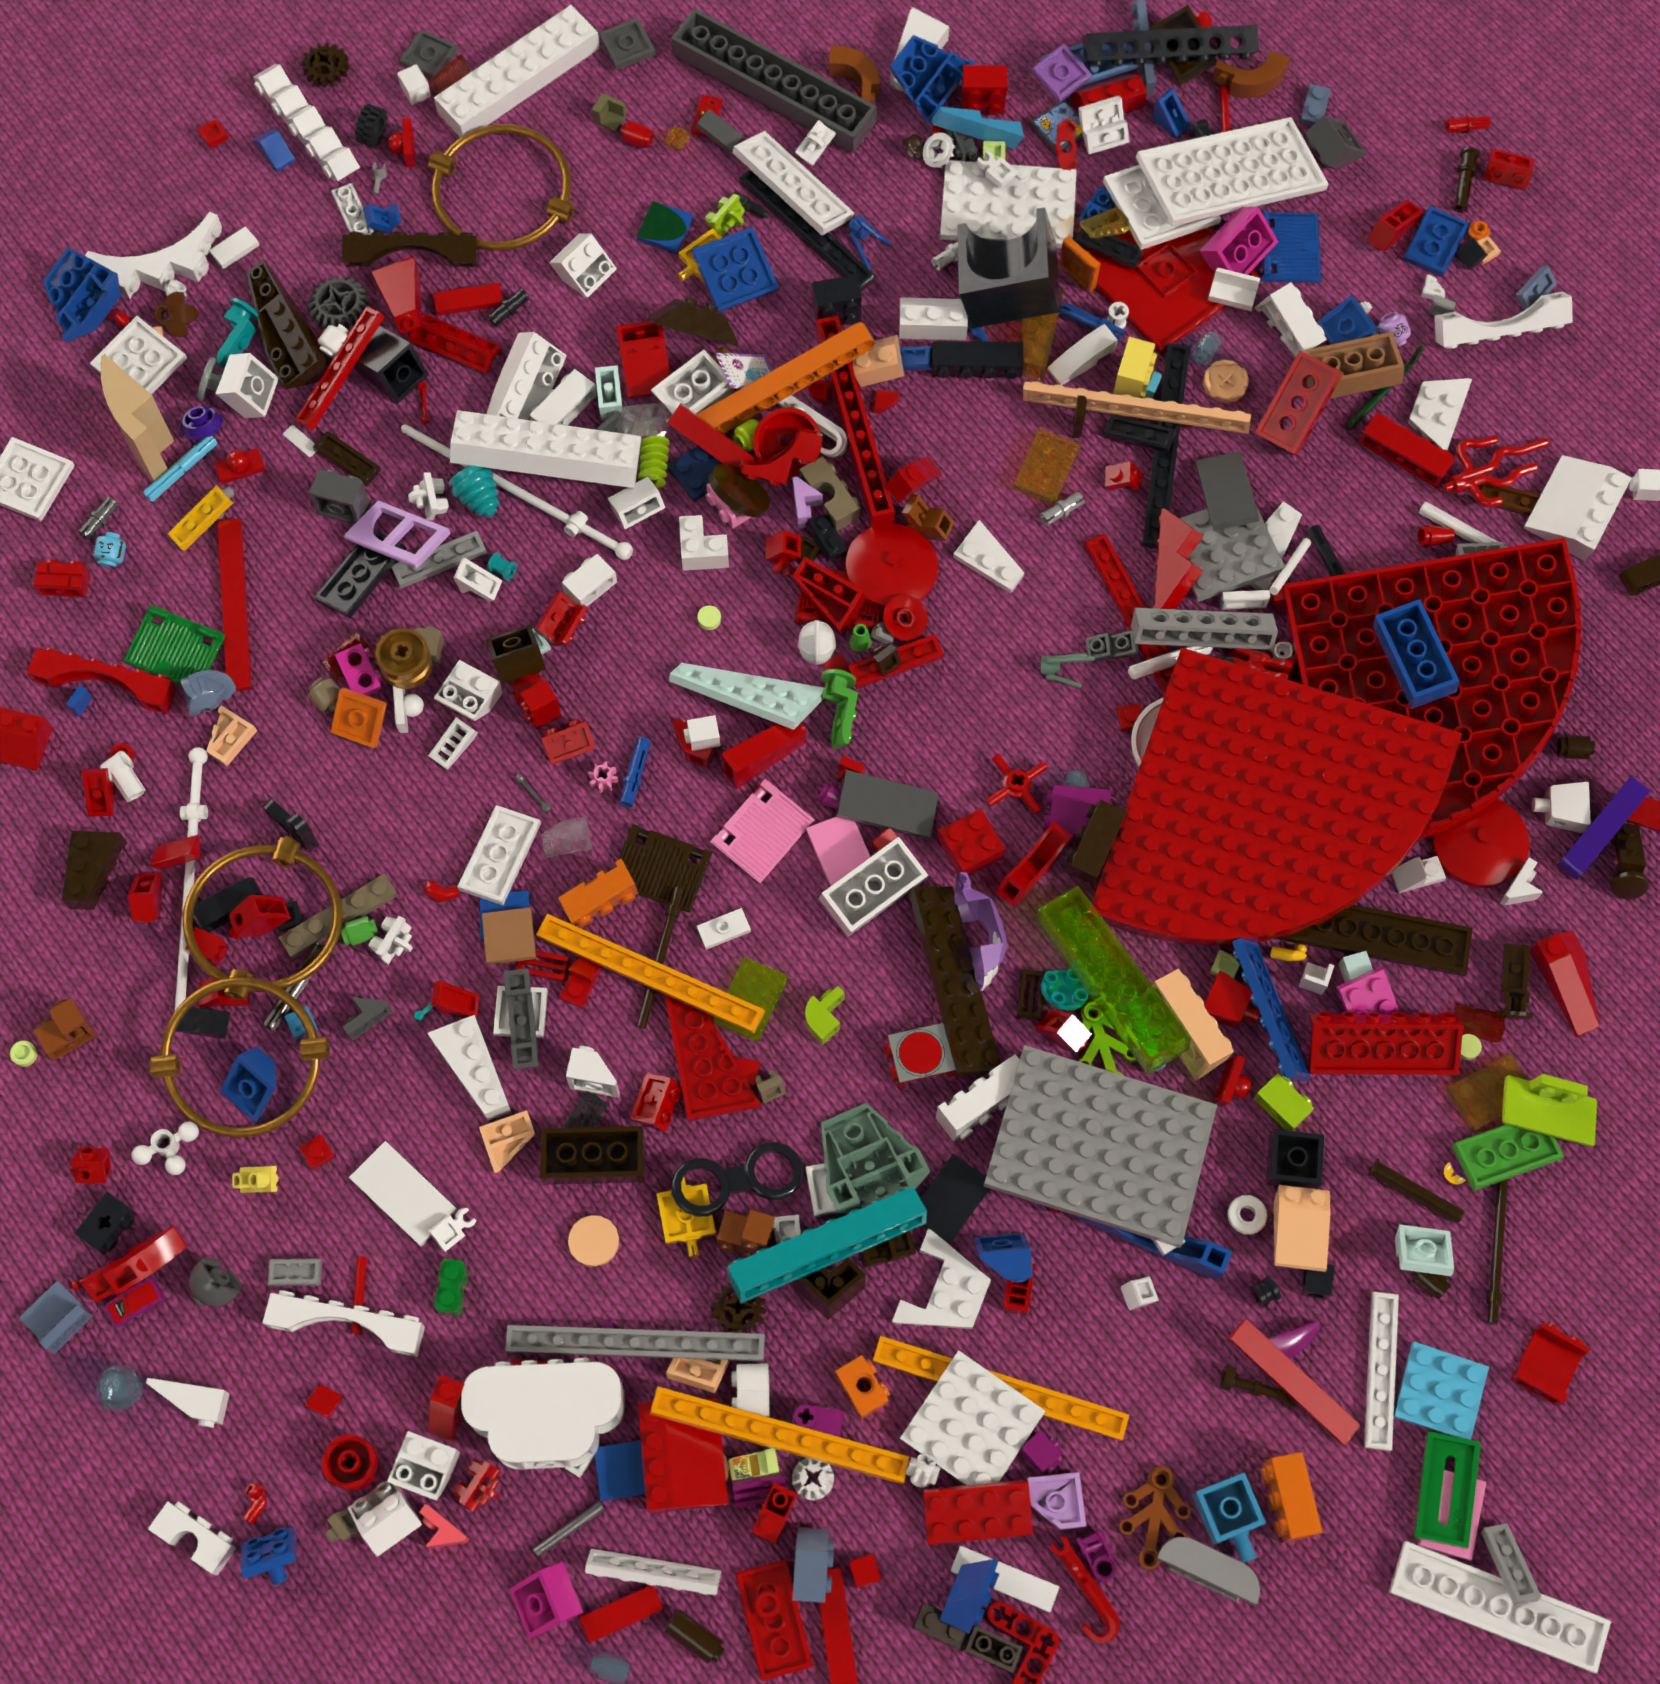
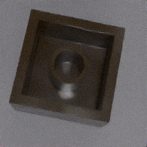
M531 625L486 639L501 684L512 683L520 677L529 674L536 675L541 670L546 669Z

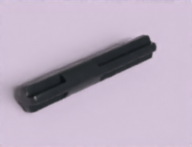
M1317 524L1310 527L1308 534L1330 575L1345 574L1320 525Z

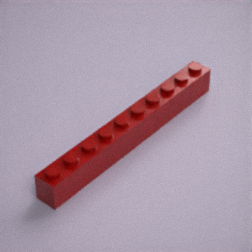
M838 315L816 320L818 344L842 332ZM850 361L829 373L828 379L843 430L848 438L849 452L870 525L873 527L880 524H894L895 510L890 493L884 486L887 482L853 365Z

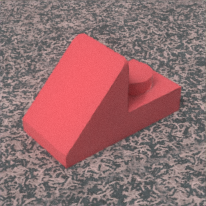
M425 1504L419 1511L424 1516L422 1522L433 1531L436 1527L439 1528L426 1545L427 1548L465 1544L469 1541L465 1534L429 1505Z

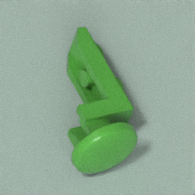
M828 669L821 675L822 681L826 683L822 698L837 704L830 736L832 748L837 750L848 745L852 738L851 727L857 713L855 707L858 692L849 689L856 684V679L852 674L839 669Z

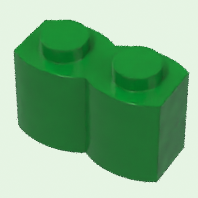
M444 1259L440 1266L439 1281L441 1285L435 1294V1307L440 1315L459 1317L463 1311L465 1303L463 1291L467 1286L469 1278L467 1266L463 1261Z

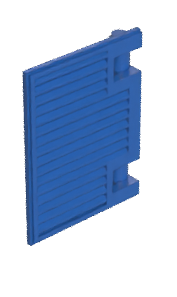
M1262 210L1261 212L1268 224L1269 221H1274V228H1271L1278 243L1260 261V266H1262L1261 282L1321 283L1318 213H1281ZM1271 266H1276V273H1271Z

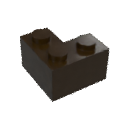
M847 1258L830 1273L822 1268L794 1280L793 1287L829 1320L865 1289L866 1274Z

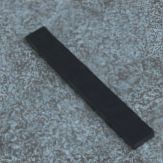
M751 169L739 178V182L841 277L857 275L860 292L875 281L876 276L829 232L821 235Z

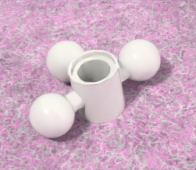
M184 1122L175 1134L165 1129L158 1130L151 1137V1146L138 1145L133 1149L131 1154L132 1160L138 1165H145L150 1162L152 1155L158 1152L161 1156L167 1157L165 1162L166 1171L171 1175H179L186 1166L184 1159L181 1156L175 1155L179 1150V1141L191 1142L195 1140L199 1134V1129L193 1122ZM170 1138V1144L166 1148H160V1143L164 1139Z

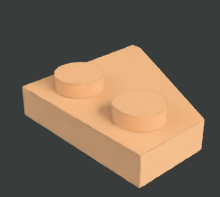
M221 705L218 709L219 719L217 725L213 726L212 739L209 741L207 753L220 763L228 766L257 732V729Z
M527 1110L479 1127L495 1174L500 1172L535 1136Z
M673 1358L666 1375L668 1379L715 1393L731 1360Z

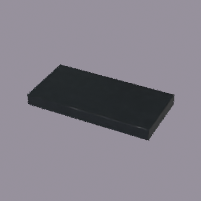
M374 530V535L379 540L383 541L387 537ZM398 542L395 545V547H398L400 549H407L405 545L401 542ZM357 544L314 598L318 603L351 618L397 560Z

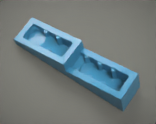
M940 107L932 119L933 125L985 141H1005V147L1014 150L1024 137L1021 122L981 118V113L978 110Z

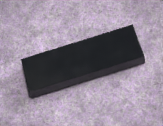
M1083 224L1075 239V242L1084 250L1133 270L1136 269L1144 253V249H1140L1137 245Z
M1111 415L1104 431L1105 438L1169 452L1176 435L1174 428Z

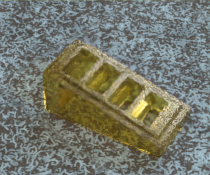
M1115 207L1081 221L1080 226L1093 239L1127 232L1129 219L1118 207Z

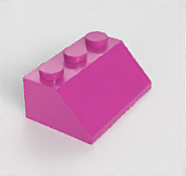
M1241 207L1203 246L1200 252L1208 266L1215 272L1216 268H1221L1248 275L1278 243V240L1259 207Z

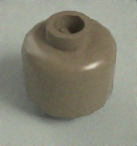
M320 677L308 688L310 691L308 698L319 711L326 712L330 710L333 713L341 688L331 678L324 679Z

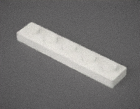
M596 1549L590 1550L585 1568V1573L598 1577L605 1576L623 1581L646 1583L651 1586L659 1585L671 1587L675 1590H689L705 1595H717L721 1570Z

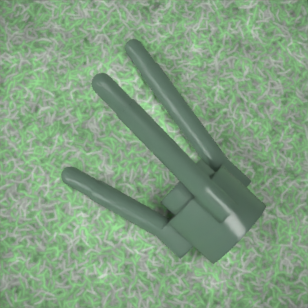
M1088 653L1058 656L1042 655L1040 674H1045L1046 680H1055L1081 688L1082 685L1080 683L1057 676L1055 673H1059L1060 663L1094 661L1095 657H1088Z

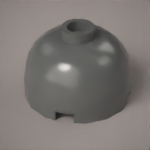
M203 1257L194 1266L190 1273L189 1287L194 1295V1301L200 1306L223 1307L236 1298L241 1291L242 1284L230 1269L225 1273L219 1268L222 1263L210 1257Z

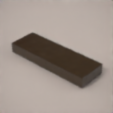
M326 431L313 446L314 451L350 476L359 478L366 487L381 471L380 466L329 431Z

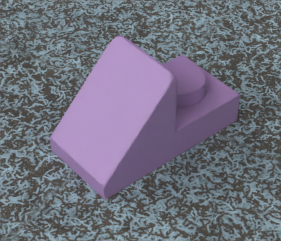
M793 477V494L798 529L807 528L805 526L807 519H811L810 507L823 505V495L800 478Z

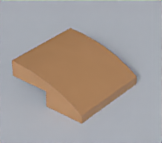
M531 907L482 913L487 965L536 959Z

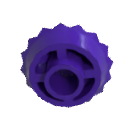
M194 407L183 416L180 428L182 431L181 435L185 436L186 439L191 438L193 440H203L205 437H211L213 433H217L218 429L222 427V422L224 421L221 418L222 415L218 414L211 407Z

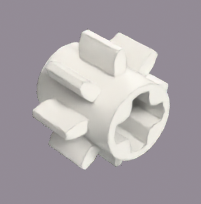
M920 1454L917 1459L911 1457L906 1475L911 1476L910 1481L915 1486L925 1488L929 1486V1483L935 1485L940 1467L936 1466V1460L932 1456Z

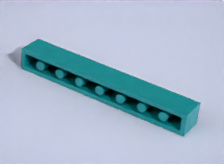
M914 1187L906 1190L900 1189L888 1198L877 1199L862 1209H853L841 1218L830 1219L824 1225L815 1229L809 1228L803 1231L801 1235L792 1239H783L771 1248H762L755 1252L754 1255L745 1259H736L727 1266L728 1279L740 1303L746 1302L926 1224L927 1210Z

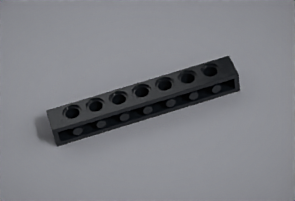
M1258 25L1087 33L1083 36L1084 64L1090 63V67H1100L1106 62H1111L1112 66L1125 65V61H1133V65L1146 64V60H1154L1155 64L1167 63V59H1175L1177 63L1188 62V58H1196L1197 61H1208L1210 57H1218V60H1229L1231 56H1239V59H1250L1252 55L1259 52ZM1231 38H1235L1238 41L1237 49L1231 46ZM1210 39H1214L1217 42L1216 50L1209 46ZM1189 40L1195 42V51H1192L1188 48ZM1167 41L1174 43V52H1170L1167 49ZM1146 42H1150L1153 45V53L1146 51ZM1125 43L1132 46V54H1127L1124 51ZM1104 44L1110 46V55L1103 53L1102 46Z

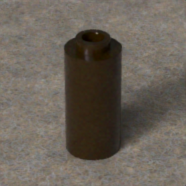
M681 1609L665 1630L666 1634L707 1664L712 1660L716 1663L725 1651V1648L722 1647L724 1642L722 1639Z

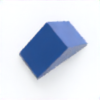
M1170 88L1156 100L1152 120L1171 136L1178 138L1191 126V123L1174 88Z
M269 129L252 140L254 145L277 172L295 161L294 156L278 130Z

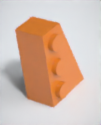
M622 859L615 862L617 867L607 873L602 870L596 874L597 878L586 884L582 882L558 897L572 925L584 927L592 922L591 918L599 914L601 916L607 915L614 910V906L620 903L625 905L635 899L638 891Z

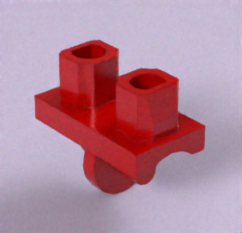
M473 1460L467 1471L474 1476L468 1486L461 1481L453 1490V1493L460 1499L458 1502L474 1513L480 1503L485 1506L490 1497L495 1500L499 1498V1495L494 1490L499 1484L496 1478L501 1471L486 1460L484 1462Z

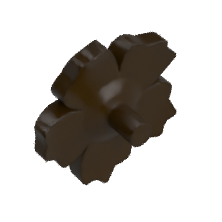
M912 134V136L903 139V144L907 146L905 148L906 156L909 158L914 156V159L918 161L923 159L925 143L921 142L922 139L917 134Z

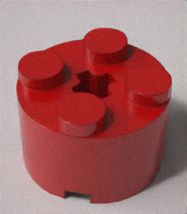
M346 1434L335 1438L329 1444L322 1458V1469L326 1478L333 1485L345 1491L354 1492L368 1487L376 1480L380 1468V1458L375 1447L366 1439L353 1434ZM351 1457L356 1460L353 1468L346 1466V1464L350 1463Z

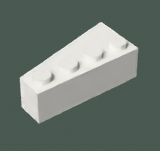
M475 1015L427 1033L434 1046L488 1121L511 1112Z

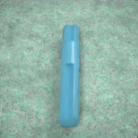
M211 436L199 441L144 490L145 497L150 501L158 498L217 445L216 439Z

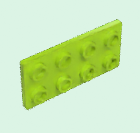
M1541 1074L1530 1081L1508 1075L1504 1080L1502 1123L1592 1147L1595 1145L1597 1100L1587 1097L1588 1086L1546 1074Z

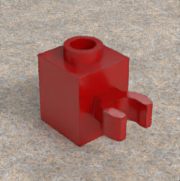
M782 530L766 538L765 560L775 563L773 566L774 574L782 572L783 569L784 577L791 575L793 571L791 562L801 558V536Z

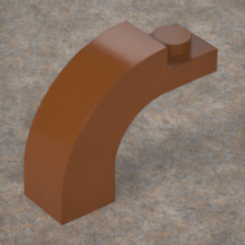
M830 45L829 77H845L853 80L861 88L862 99L875 105V97H879L880 78L874 63L869 57L856 49Z
M1271 50L1266 61L1260 67L1252 70H1242L1218 61L1214 68L1212 81L1230 87L1228 95L1234 97L1255 98L1273 91L1282 82L1291 58Z

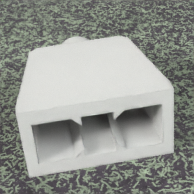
M1589 782L1550 786L1545 792L1544 798L1532 799V812H1545V824L1547 826L1584 833L1591 825Z

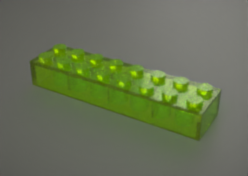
M1079 886L1072 888L1037 909L1036 922L1147 1075L1189 1050L1191 1037Z

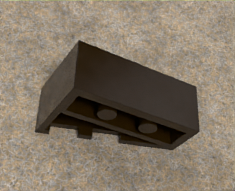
M1101 799L1096 804H1091L1086 814L1088 820L1085 826L1082 825L1077 833L1076 839L1078 841L1067 855V863L1063 872L1087 883L1095 880L1100 873L1127 812Z
M71 831L62 901L69 909H95L107 884L106 880L111 870L115 868L116 860L122 848L124 849L127 841L120 832Z

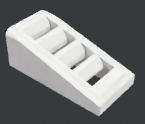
M456 717L428 756L448 770L474 740L478 732ZM459 729L466 733L464 737L457 733ZM455 736L461 742L456 744L451 738ZM447 743L455 748L453 753L444 747ZM443 751L450 757L446 760L438 753Z

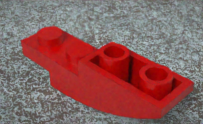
M173 1225L132 1247L127 1255L82 1279V1285L95 1303L113 1293L118 1295L176 1257L187 1247V1243Z

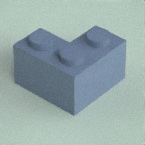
M798 1527L793 1586L794 1601L825 1603V1592L831 1593L832 1576H827V1567L833 1568L834 1540L829 1539L830 1529Z

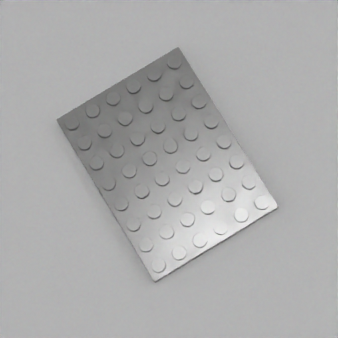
M1024 1045L983 1186L1181 1248L1217 1104Z

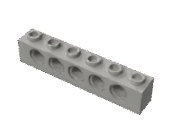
M1135 608L1131 623L1135 644L1273 650L1278 633L1274 616L1268 613Z

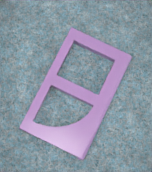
M378 500L344 535V538L404 564L419 568L451 533L449 528ZM382 512L402 520L383 541L374 535V525ZM414 525L433 532L432 537L415 554L395 547Z

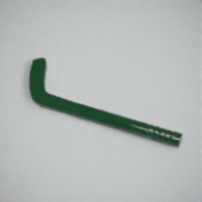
M1423 344L1418 346L1412 358L1404 367L1403 377L1411 370L1425 349ZM1394 386L1381 388L1344 424L1345 429L1351 431Z

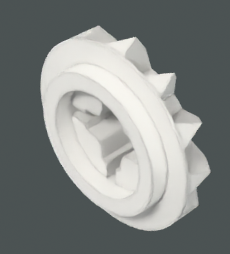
M945 133L932 135L926 141L923 148V159L926 164L932 168H942V165L949 164L948 160L954 156L952 153L955 148L952 142L953 139ZM934 149H943L944 152L938 154Z
M806 1458L800 1461L793 1470L792 1483L794 1489L801 1497L808 1500H818L825 1497L831 1491L834 1483V1473L829 1464ZM806 1469L813 1474L820 1470L822 1471L818 1477L821 1487L815 1485V1483L804 1486L808 1480Z

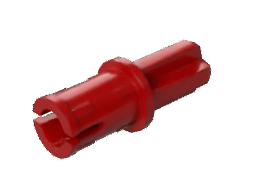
M1466 115L1465 118L1447 119L1446 132L1448 134L1455 132L1470 133L1471 130L1490 128L1491 120L1489 116L1470 118L1469 115Z

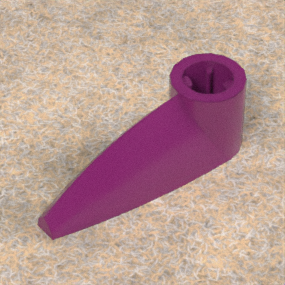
M1320 1321L1269 1338V1340L1290 1359L1311 1342L1321 1328Z

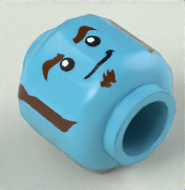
M106 532L105 536H98L96 538L93 557L98 560L97 564L116 568V565L123 563L126 543L119 539V534Z

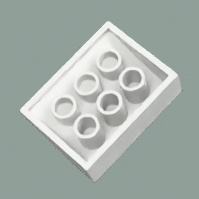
M1562 455L1523 528L1546 541L1566 538L1569 553L1585 561L1595 550L1631 477L1610 466Z

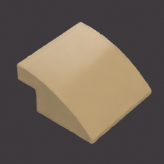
M104 354L101 356L100 363L101 382L108 407L137 463L154 482L168 470L160 453L172 444L174 440L153 396Z

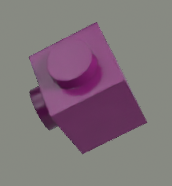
M1041 1430L1020 1449V1452L1040 1474L1045 1470L1051 1473L1061 1463L1058 1460L1062 1454L1059 1451L1061 1446L1052 1436L1047 1438Z

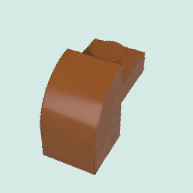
M910 494L902 512L908 520L906 526L915 529L930 540L946 541L954 524V520L944 508H929L918 494Z

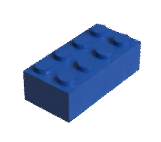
M1420 599L1375 616L1374 631L1411 709L1457 692L1460 681Z

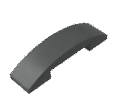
M529 969L503 971L508 1004L513 1069L539 1067Z

